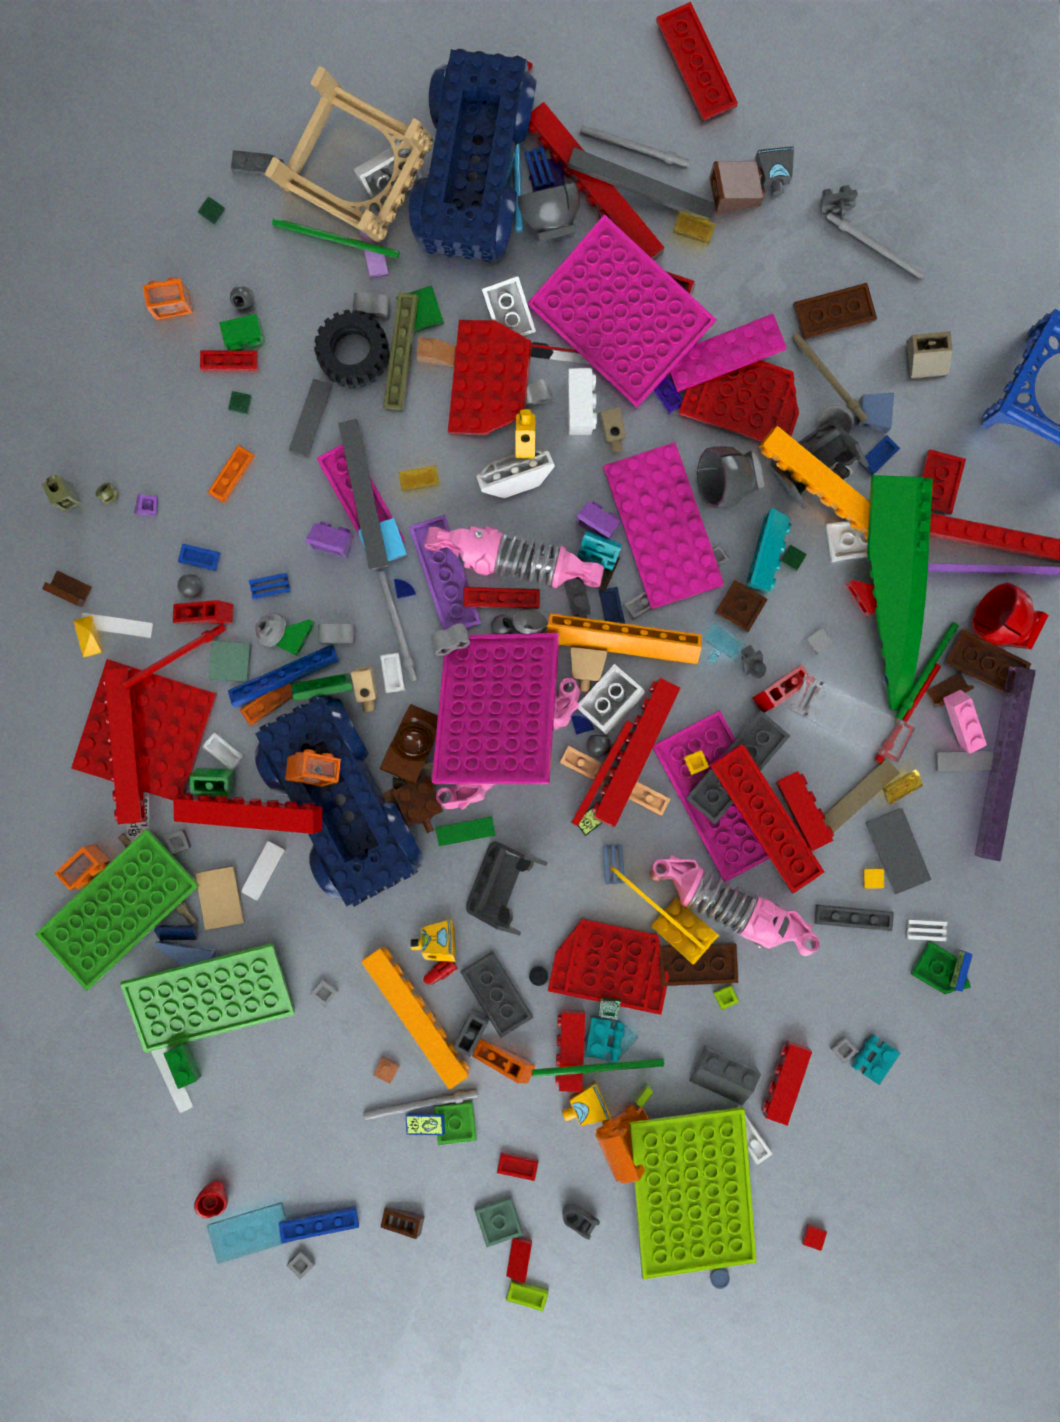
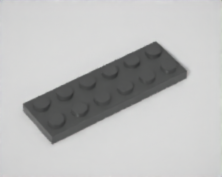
M759 711L722 756L738 745L743 744L761 771L788 740L790 735L764 712ZM711 768L685 798L714 824L733 804Z

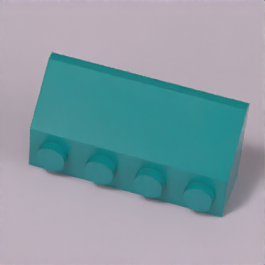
M771 508L764 516L745 585L752 590L768 593L770 589L773 590L775 587L776 578H774L775 571H779L781 565L779 556L786 547V542H784L785 534L788 535L791 529L790 517L776 509Z

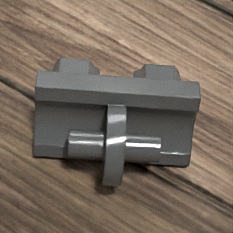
M849 185L842 186L839 189V193L835 194L832 189L823 190L821 212H838L839 217L845 216L846 210H850L856 205L857 190H852Z
M751 645L742 649L741 654L743 656L741 660L743 661L745 674H751L755 678L763 677L766 674V666L763 663L762 652L760 650L755 652Z

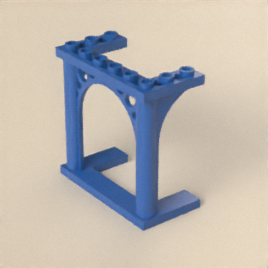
M1054 309L1050 314L1046 313L1042 320L1039 319L1036 325H1032L1027 333L1029 338L1026 343L1031 345V347H1028L1023 353L1022 358L1024 360L1022 364H1018L1013 372L1015 377L1012 382L1009 381L1005 386L1003 399L1000 398L997 403H993L990 408L985 410L982 416L984 420L981 425L986 428L995 423L1018 426L1060 447V425L1043 413L1035 396V381L1040 368L1050 357L1060 353V311ZM1051 336L1058 340L1059 345L1057 349H1053L1049 344ZM1044 347L1048 351L1045 356L1042 355V353L1044 352ZM1025 382H1028V383H1029V388H1028V389H1026V388H1022V389H1021V387H1023V386L1026 385ZM1026 393L1030 396V400L1027 403H1020L1017 400L1018 395ZM1032 405L1034 407V411L1032 412L1030 408L1028 410L1025 408Z

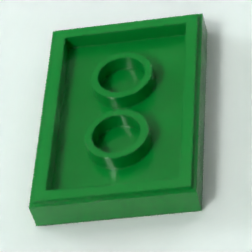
M347 673L291 684L294 701L352 690L351 681Z

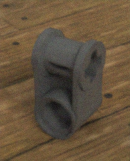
M568 1204L562 1210L564 1224L583 1238L590 1240V1234L595 1226L600 1224V1221L574 1204ZM569 1213L576 1214L572 1219L566 1217Z

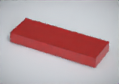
M200 350V370L258 371V351Z

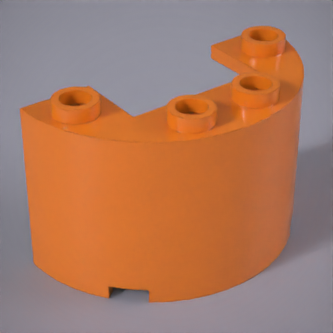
M635 1104L627 1106L624 1112L615 1117L602 1121L603 1125L596 1129L595 1134L615 1180H620L621 1183L639 1181L645 1173L643 1165L635 1166L632 1160L629 1122L648 1120L649 1118L644 1107L635 1106Z

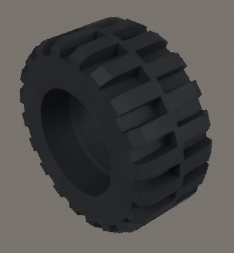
M344 310V314L341 315L338 312L334 313L333 319L327 318L324 321L325 326L319 327L317 330L319 336H315L314 340L316 344L314 347L316 359L322 371L332 382H337L342 387L348 385L349 388H355V385H360L362 388L369 381L372 384L376 381L375 377L377 375L380 377L384 373L382 369L387 367V358L390 355L389 344L383 328H381L376 319H372L371 315L367 313L362 315L359 310H354V313H350V310ZM351 334L365 337L370 344V350L364 360L353 365L343 364L337 360L335 348L343 337Z

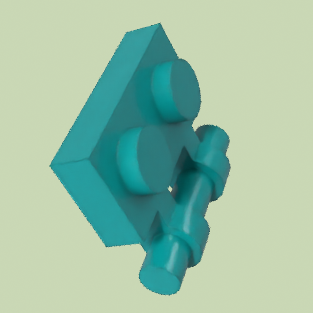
M586 531L577 557L583 559V562L598 563L604 567V570L605 568L613 570L622 544Z
M591 1017L585 1056L605 1060L606 1052L611 1053L610 1060L618 1062L619 1055L622 1052L620 1047L621 1040L625 1033L623 1030L624 1023L617 1021L616 1028H610L611 1020ZM609 1035L614 1036L613 1046L607 1045Z
M872 1035L864 1043L865 1047L861 1053L857 1054L854 1058L855 1062L852 1067L858 1071L864 1065L865 1068L862 1074L880 1085L901 1053L884 1041L877 1047L876 1043L879 1038ZM874 1051L875 1053L870 1061H867L866 1058L870 1052Z

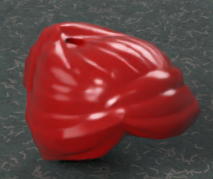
M213 1181L199 1192L194 1202V1210L197 1215L208 1219L213 1216H219L224 1212L228 1204V1196L224 1184L221 1181Z

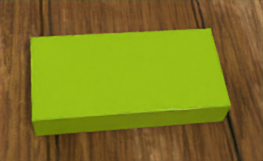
M511 1279L506 1301L543 1312L549 1292L548 1290Z

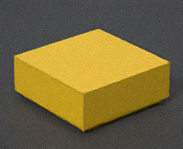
M702 750L683 757L691 775L709 768Z
M863 869V887L865 889L884 888V869Z

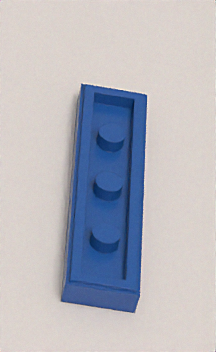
M356 1207L279 1222L281 1243L359 1228Z

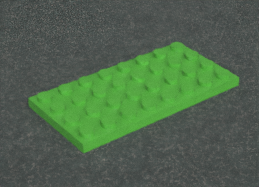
M146 829L35 935L78 983L88 991L200 885L152 832Z
M273 943L125 980L120 984L144 1053L291 1016L295 1013Z

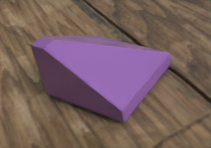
M138 494L134 514L156 516L157 496Z

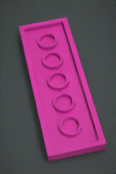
M770 314L695 344L670 373L677 392H680L785 351L787 348L775 316Z
M343 444L316 459L359 535L358 530L361 528ZM370 477L379 522L392 519V515ZM399 530V533H400V536H401V538H402V541L404 542L405 539H404L402 533H401L400 530Z

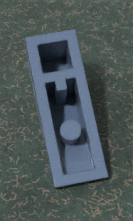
M164 940L155 942L156 948L180 966L215 958L217 951Z

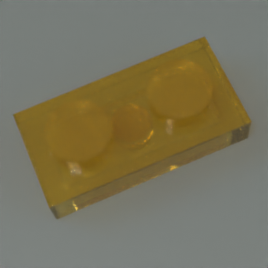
M679 212L673 233L709 244L715 224Z
M436 465L398 472L402 492L439 485Z
M915 769L895 782L888 784L882 790L886 801L891 805L919 789L923 784L920 774Z

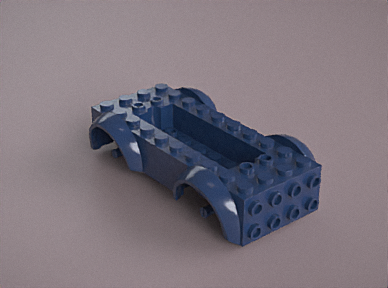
M451 49L449 62L439 66L433 72L429 86V110L432 122L437 130L429 175L421 177L414 183L409 199V221L412 233L423 251L427 254L436 255V253H440L451 258L461 256L466 260H473L475 258L481 259V261L486 263L497 262L498 259L505 255L517 199V192L509 186L516 145L526 139L537 80L528 72L527 59L520 56L507 57L499 53L492 55L482 51L469 52L465 49ZM476 135H481L484 141L480 145H475L473 138ZM473 156L480 157V161L476 164L471 163L470 159ZM468 173H476L477 179L474 182L467 181L466 176Z
M315 696L309 700L310 704H301L292 709L293 713H285L277 717V722L266 723L259 727L260 731L255 733L259 741L255 750V763L265 784L276 794L289 797L290 801L297 802V805L314 803L315 806L322 807V830L314 834H308L313 843L309 854L310 868L316 882L327 895L343 900L346 907L351 904L355 907L367 900L368 895L372 898L384 891L385 886L389 889L402 881L401 877L406 880L418 872L417 868L422 866L421 862L424 856L395 802L385 801L365 763L369 753L341 700L332 698V696ZM304 750H314L319 755L323 753L333 754L334 758L341 759L339 779L334 788H329L327 785L320 787L285 780L288 757L295 755L296 752H304ZM338 794L345 796L346 801L343 805L338 804L336 801ZM351 811L354 813L355 818L352 822L345 821V812Z

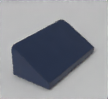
M159 925L154 928V932L159 940H197L198 926Z

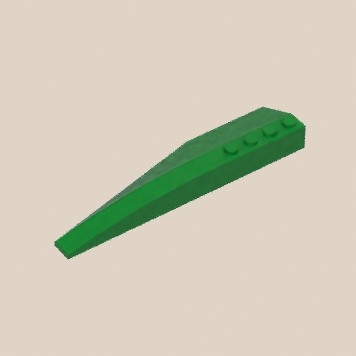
M871 475L867 556L868 560H871L872 566L870 577L874 580L875 589L872 591L873 597L877 601L875 612L879 639H882L883 643L881 653L882 657H885L886 663L884 674L888 677L886 688L890 710H899L901 707V701L904 697H907L913 687L917 667L927 589L932 478Z

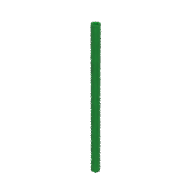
M277 218L272 220L273 226L394 258H399L400 251Z
M664 1059L532 1069L531 1074L532 1077L664 1067Z

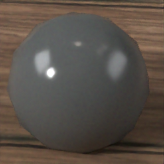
M241 285L233 288L230 293V301L236 309L246 310L253 305L254 295L248 287Z
M188 574L180 577L177 588L183 596L195 597L200 593L202 583L196 575Z
M504 614L496 616L491 622L492 633L512 634L515 630L513 619Z
M591 735L588 738L587 749L592 755L600 757L609 752L611 743L608 736Z

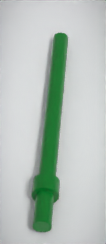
M951 623L911 691L901 701V707L894 717L895 720L901 722L907 710L912 708L915 697L959 627L957 623Z

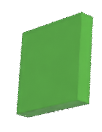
M472 1101L434 1106V1114H444L445 1134L437 1135L438 1145L477 1140Z

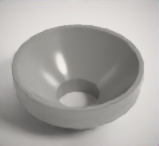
M831 404L821 412L819 424L821 427L828 422H836L849 434L854 425V416L846 406ZM836 412H841V413H843L844 416H845V419H844V420H838V419L835 417V413H836Z
M519 610L513 616V626L519 634L543 633L548 624L547 619L541 613L533 610Z
M269 613L260 618L255 626L257 640L260 644L272 647L281 640L286 628L284 617L277 613Z

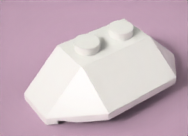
M535 450V459L516 458V454L491 462L476 478L482 492L506 498L540 486L555 466L549 451L541 452Z

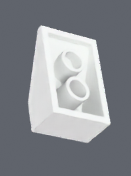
M517 273L481 285L492 320H496L522 336L536 332Z

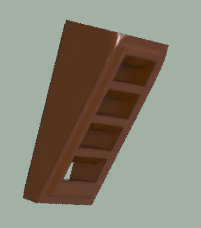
M385 1208L380 1228L417 1239L421 1235L425 1217ZM390 1215L393 1216L392 1224H389ZM398 1218H401L399 1226H397V1220ZM406 1220L408 1221L407 1228L404 1227Z

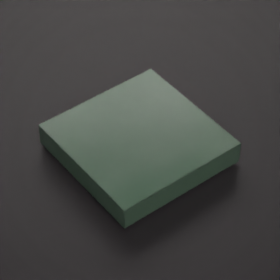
M212 641L209 679L248 682L251 644Z
M511 1196L474 1209L486 1247L523 1235Z

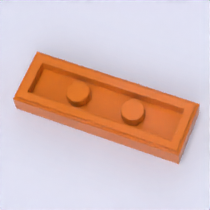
M238 445L207 493L225 504L255 458V455Z
M292 683L266 693L240 709L249 725H254L292 699Z

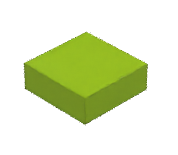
M731 984L713 991L721 1010L739 1002Z
M645 1084L635 1097V1102L640 1107H643L653 1094L652 1088L648 1084Z

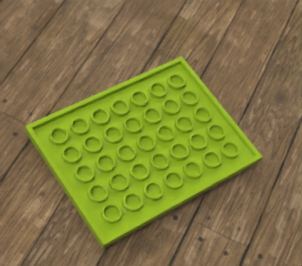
M739 1107L629 1122L632 1160L635 1166L642 1164L645 1169L642 1178L634 1182L641 1276L643 1280L757 1263L745 1109Z

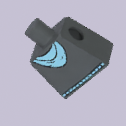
M794 146L760 149L756 153L755 161L757 162V167L761 169L762 185L764 187L772 186L773 195L783 194L784 185L789 184L791 181Z

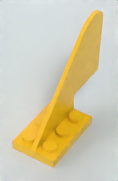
M611 866L610 869L661 913L651 927L694 965L719 935L689 908L682 906L679 899L675 898L664 910L631 880Z

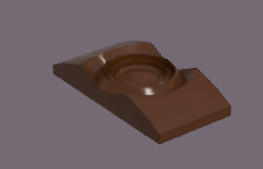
M410 704L389 745L380 770L416 784L436 741L438 715Z

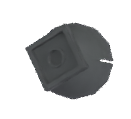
M577 183L518 196V205L523 219L537 231L535 233L536 241L577 233L576 225L573 224L580 207V192Z
M714 446L706 448L699 458L697 469L718 468L697 471L698 487L702 499L709 507L728 508L737 505L743 497H747L765 488L758 450H751L746 454H742L734 447Z

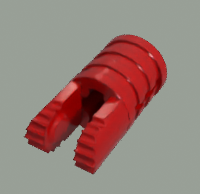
M439 961L436 965L432 966L433 969L427 975L425 974L423 981L427 985H433L440 979L444 980L458 969V966L455 962Z

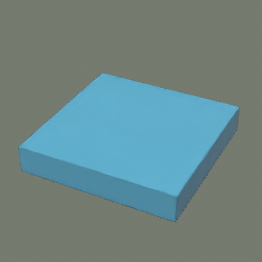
M395 518L380 522L388 561L407 555ZM360 529V530H358V532H359V535H360V538H361V541H362V544H363V547H364L363 537H362V533H361V529Z

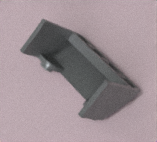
M836 422L824 424L798 442L828 468L836 462L842 466H848L856 460L865 468L869 466L859 443ZM773 459L771 462L773 471L789 495L804 510L807 507L802 497L807 493L806 486L802 482L798 483L792 479V474L787 470L780 469L776 465L777 462Z
M496 841L492 842L488 846L466 904L467 912L497 930L520 936L521 932L510 926L513 920V912L510 908L506 907L519 872H529L534 862L547 866L548 862Z

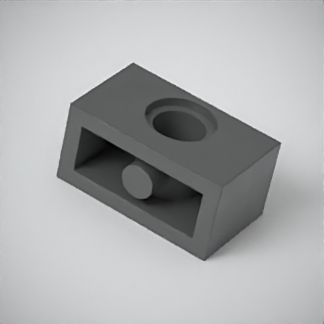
M471 1010L453 1045V1049L471 1057L488 1024L489 1018Z

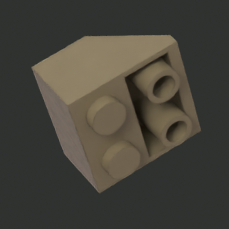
M951 331L916 334L906 341L910 379L949 375L953 351Z

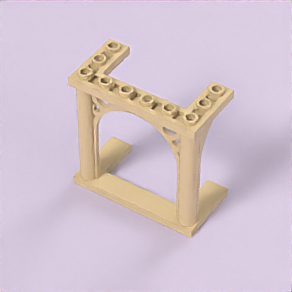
M319 66L310 84L322 98L288 165L286 166L279 159L273 157L264 175L285 191L296 193L361 230L373 241L380 243L387 235L389 224L395 220L396 211L399 205L403 204L407 189L413 185L417 170L422 168L426 153L432 149L434 139L420 121L413 118L410 125L397 120L345 91L325 68ZM334 106L381 131L392 146L394 153L392 177L385 189L370 200L364 202L345 201L300 176ZM396 139L400 142L398 146L395 145ZM402 149H411V153L408 157H399V152ZM401 163H405V164L402 166L403 169L400 170V169H399L400 164H401ZM383 197H387L383 205L381 203V200L383 199ZM373 204L379 205L380 213L378 216L371 212ZM366 207L365 212L360 211V209Z

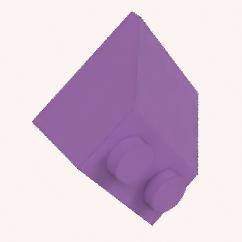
M588 501L576 516L575 523L589 532L610 539L620 524L619 517L612 512L606 513L603 511V507L597 502L593 501L591 503Z
M320 522V524H313L305 542L311 548L348 558L354 536L352 533H349L350 530L347 528L339 527L335 529L331 528L329 523Z

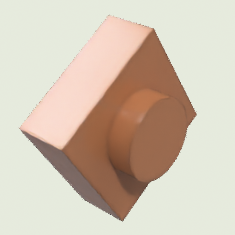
M382 1057L373 1076L390 1084L400 1065Z

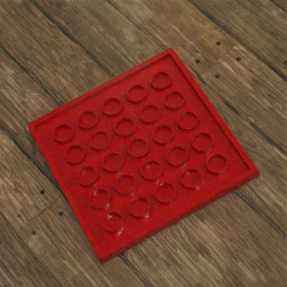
M106 659L71 769L112 781L111 771H113V765L109 760L111 744L108 743L107 734L110 730L109 724L106 722L108 707L104 702L106 686L103 685L102 676L105 674L104 670L128 667L133 669V675L142 671L141 669ZM152 673L134 684L143 791L173 801L174 798L180 797L182 793L186 792L217 694Z

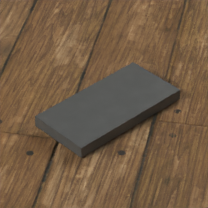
M902 808L865 822L894 894L932 880Z
M494 951L460 971L500 1038L533 1018L532 1013Z

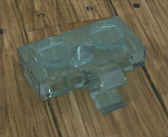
M713 623L703 638L704 641L715 647L707 659L713 664L721 653L735 661L746 645L716 623Z

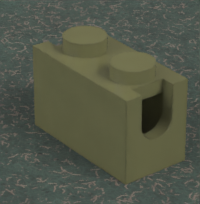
M53 475L46 479L47 482L42 483L51 505L62 511H66L81 503L72 483L63 477Z

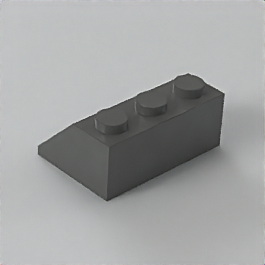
M705 1045L689 1081L743 1105L754 1092L761 1073L758 1069Z

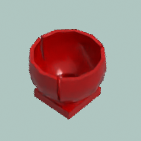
M1007 582L995 586L985 594L975 609L972 626L973 631L989 643L997 646L1006 645L1032 650L1049 615L1043 611H1035L1032 598L1023 589Z

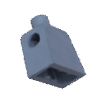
M894 393L863 395L859 399L860 408L868 416V419L862 423L857 417V425L887 433L892 426Z

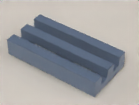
M622 844L603 846L606 885L625 883L621 878L617 879V875L614 872L613 880H609L607 849H611L612 866L615 868V849H618L620 872L624 875Z

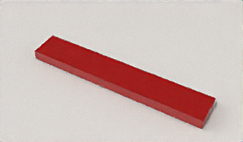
M625 721L570 823L579 826L628 736L633 723Z

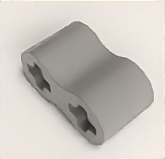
M354 293L352 313H354V310H359L362 315L367 313L371 317L387 318L390 297L382 294Z
M541 379L528 384L526 408L547 402L553 398L547 379Z
M318 624V644H354L355 625Z
M455 624L446 630H440L431 635L432 643L438 656L447 655L456 649H462L470 645V639L464 624Z

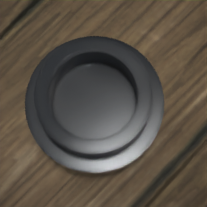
M536 966L531 969L529 979L536 986L544 985L548 980V972L545 968Z

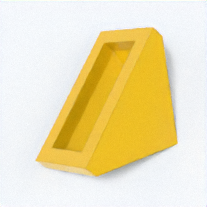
M93 616L73 620L83 657L102 653Z

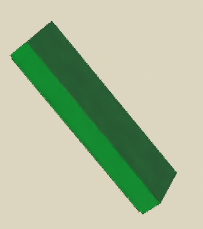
M492 816L435 828L439 847L495 836Z

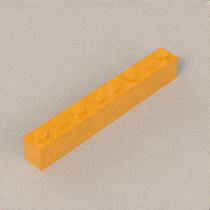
M780 427L772 428L758 446L762 450L761 453L767 458L774 459L780 469L791 473L792 479L798 483L802 482L808 492L818 495L824 505L835 509L836 515L842 519L846 518L850 522V526L857 531L863 532L865 534L864 537L868 540L870 502Z
M549 613L547 633H558L559 645L698 664L702 647L701 634Z
M381 946L365 957L361 963L450 1090L469 1077L468 1070H470V1067L464 1059L461 1061L457 1054L459 1052L453 1049L454 1044L450 1045L447 1041L448 1035L442 1027L438 1028L435 1023L437 1020L433 1013L427 1012L424 1007L426 1004L422 997L416 996L413 991L415 988L411 981L405 980L402 975L404 974L399 964H394L391 952Z

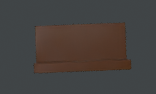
M57 570L51 584L45 582L42 589L76 606L83 607L92 587Z
M958 672L927 689L926 694L935 708L945 705L944 697L958 690L966 693L974 689V686L967 685L961 672Z

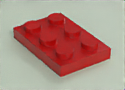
M931 449L927 450L921 477L933 479L932 511L948 515L953 513L966 462L965 458Z

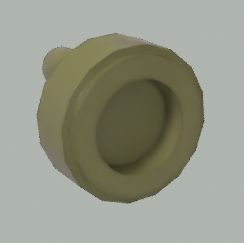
M104 483L96 490V496L105 504L113 502L118 495L117 490L111 483Z

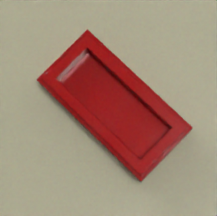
M501 1152L497 1173L535 1181L539 1160Z

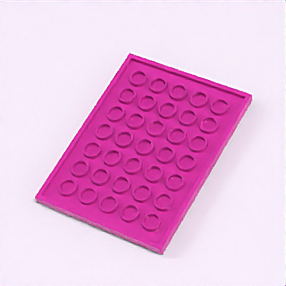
M605 214L527 303L637 408L717 321L715 317Z
M559 634L468 635L470 645L444 655L432 782L434 784H550Z

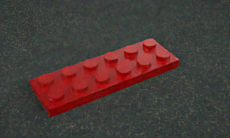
M686 3L657 16L656 22L702 121L704 122L737 107V99L692 3Z

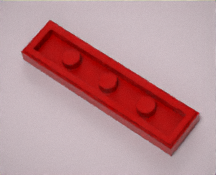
M463 587V607L539 609L540 589Z

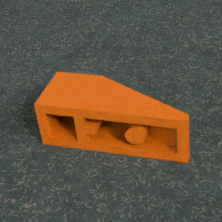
M479 1039L472 1055L475 1059L516 1083H528L532 1076L531 1070L536 1067V1065L483 1039Z

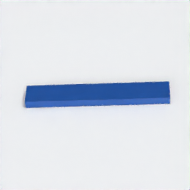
M333 644L228 690L232 706L235 708L338 662L339 659Z

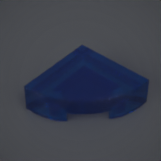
M394 579L397 599L416 596L414 588L408 582Z
M571 716L576 735L595 730L588 719L582 716Z

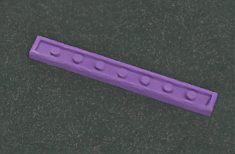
M928 563L929 572L1060 575V567Z

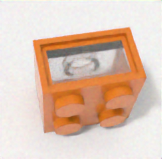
M172 277L168 278L167 281H151L147 285H142L146 308L156 320L193 313L189 290L181 278Z
M314 750L296 752L295 755L288 757L285 780L320 787L337 783L341 759L334 758V755L329 753L319 755Z
M96 844L83 846L54 874L69 890L76 888L79 890L93 880L92 877L99 874L106 867V864L110 862V859Z

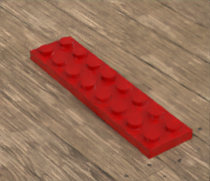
M743 744L738 745L709 765L791 893L794 894L824 873L823 868Z

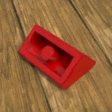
M512 1239L506 1277L521 1283L526 1282L532 1240Z

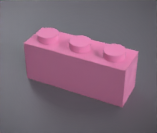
M962 690L944 697L943 700L958 744L969 754L987 746L972 698Z

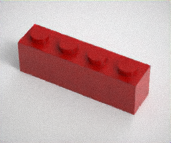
M797 771L778 780L776 784L810 850L814 851L834 841L832 838L834 833L831 827H826L823 821L825 819L821 808L817 809L814 803L817 800L813 792H808L805 786L808 784L805 776Z
M562 1010V1014L558 1015L557 1027H561V1035L557 1034V1046H560V1054H556V1066L583 1065L585 1011ZM583 1073L556 1075L555 1085H559V1091L582 1092Z
M788 1040L785 1045H782L780 1050L781 1059L775 1065V1077L773 1082L769 1083L767 1090L769 1095L767 1100L763 1101L761 1108L762 1114L766 1119L788 1126L812 1054L808 1047Z

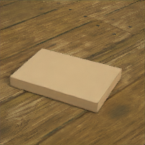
M235 866L195 873L196 881L200 885L198 892L205 930L244 923Z

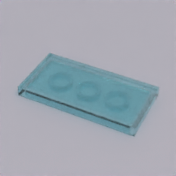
M280 1202L208 1224L207 1229L217 1264L285 1244L281 1243L279 1222L287 1220L283 1203Z

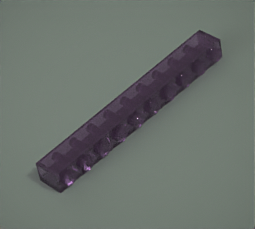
M1009 667L991 771L989 773L975 849V856L1001 861L1036 670Z

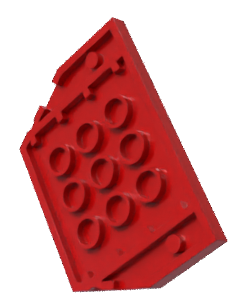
M459 320L448 423L449 434L488 435L492 433L491 431L500 427H506L511 422L516 421V415L526 408L532 348L531 340L496 320Z
M761 360L687 388L678 415L762 442L771 429L776 426L792 437L799 416L794 372Z
M581 919L555 952L548 991L662 1015L669 975L664 960L665 980L664 985L661 986L660 959L664 958L660 949L661 945L658 934Z

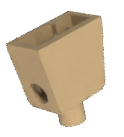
M571 647L572 679L580 680V692H590L591 682L600 681L607 651Z
M373 666L356 668L351 672L356 702H362L364 712L375 710L373 700L378 697ZM363 688L368 689L369 694H365Z

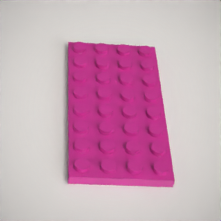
M676 442L603 465L651 610L723 587L724 582Z
M719 710L655 744L653 750L724 882H727L769 858L734 803L714 824L685 799L710 770L711 767L709 765L719 759L735 740ZM702 750L709 768L691 775L683 757Z

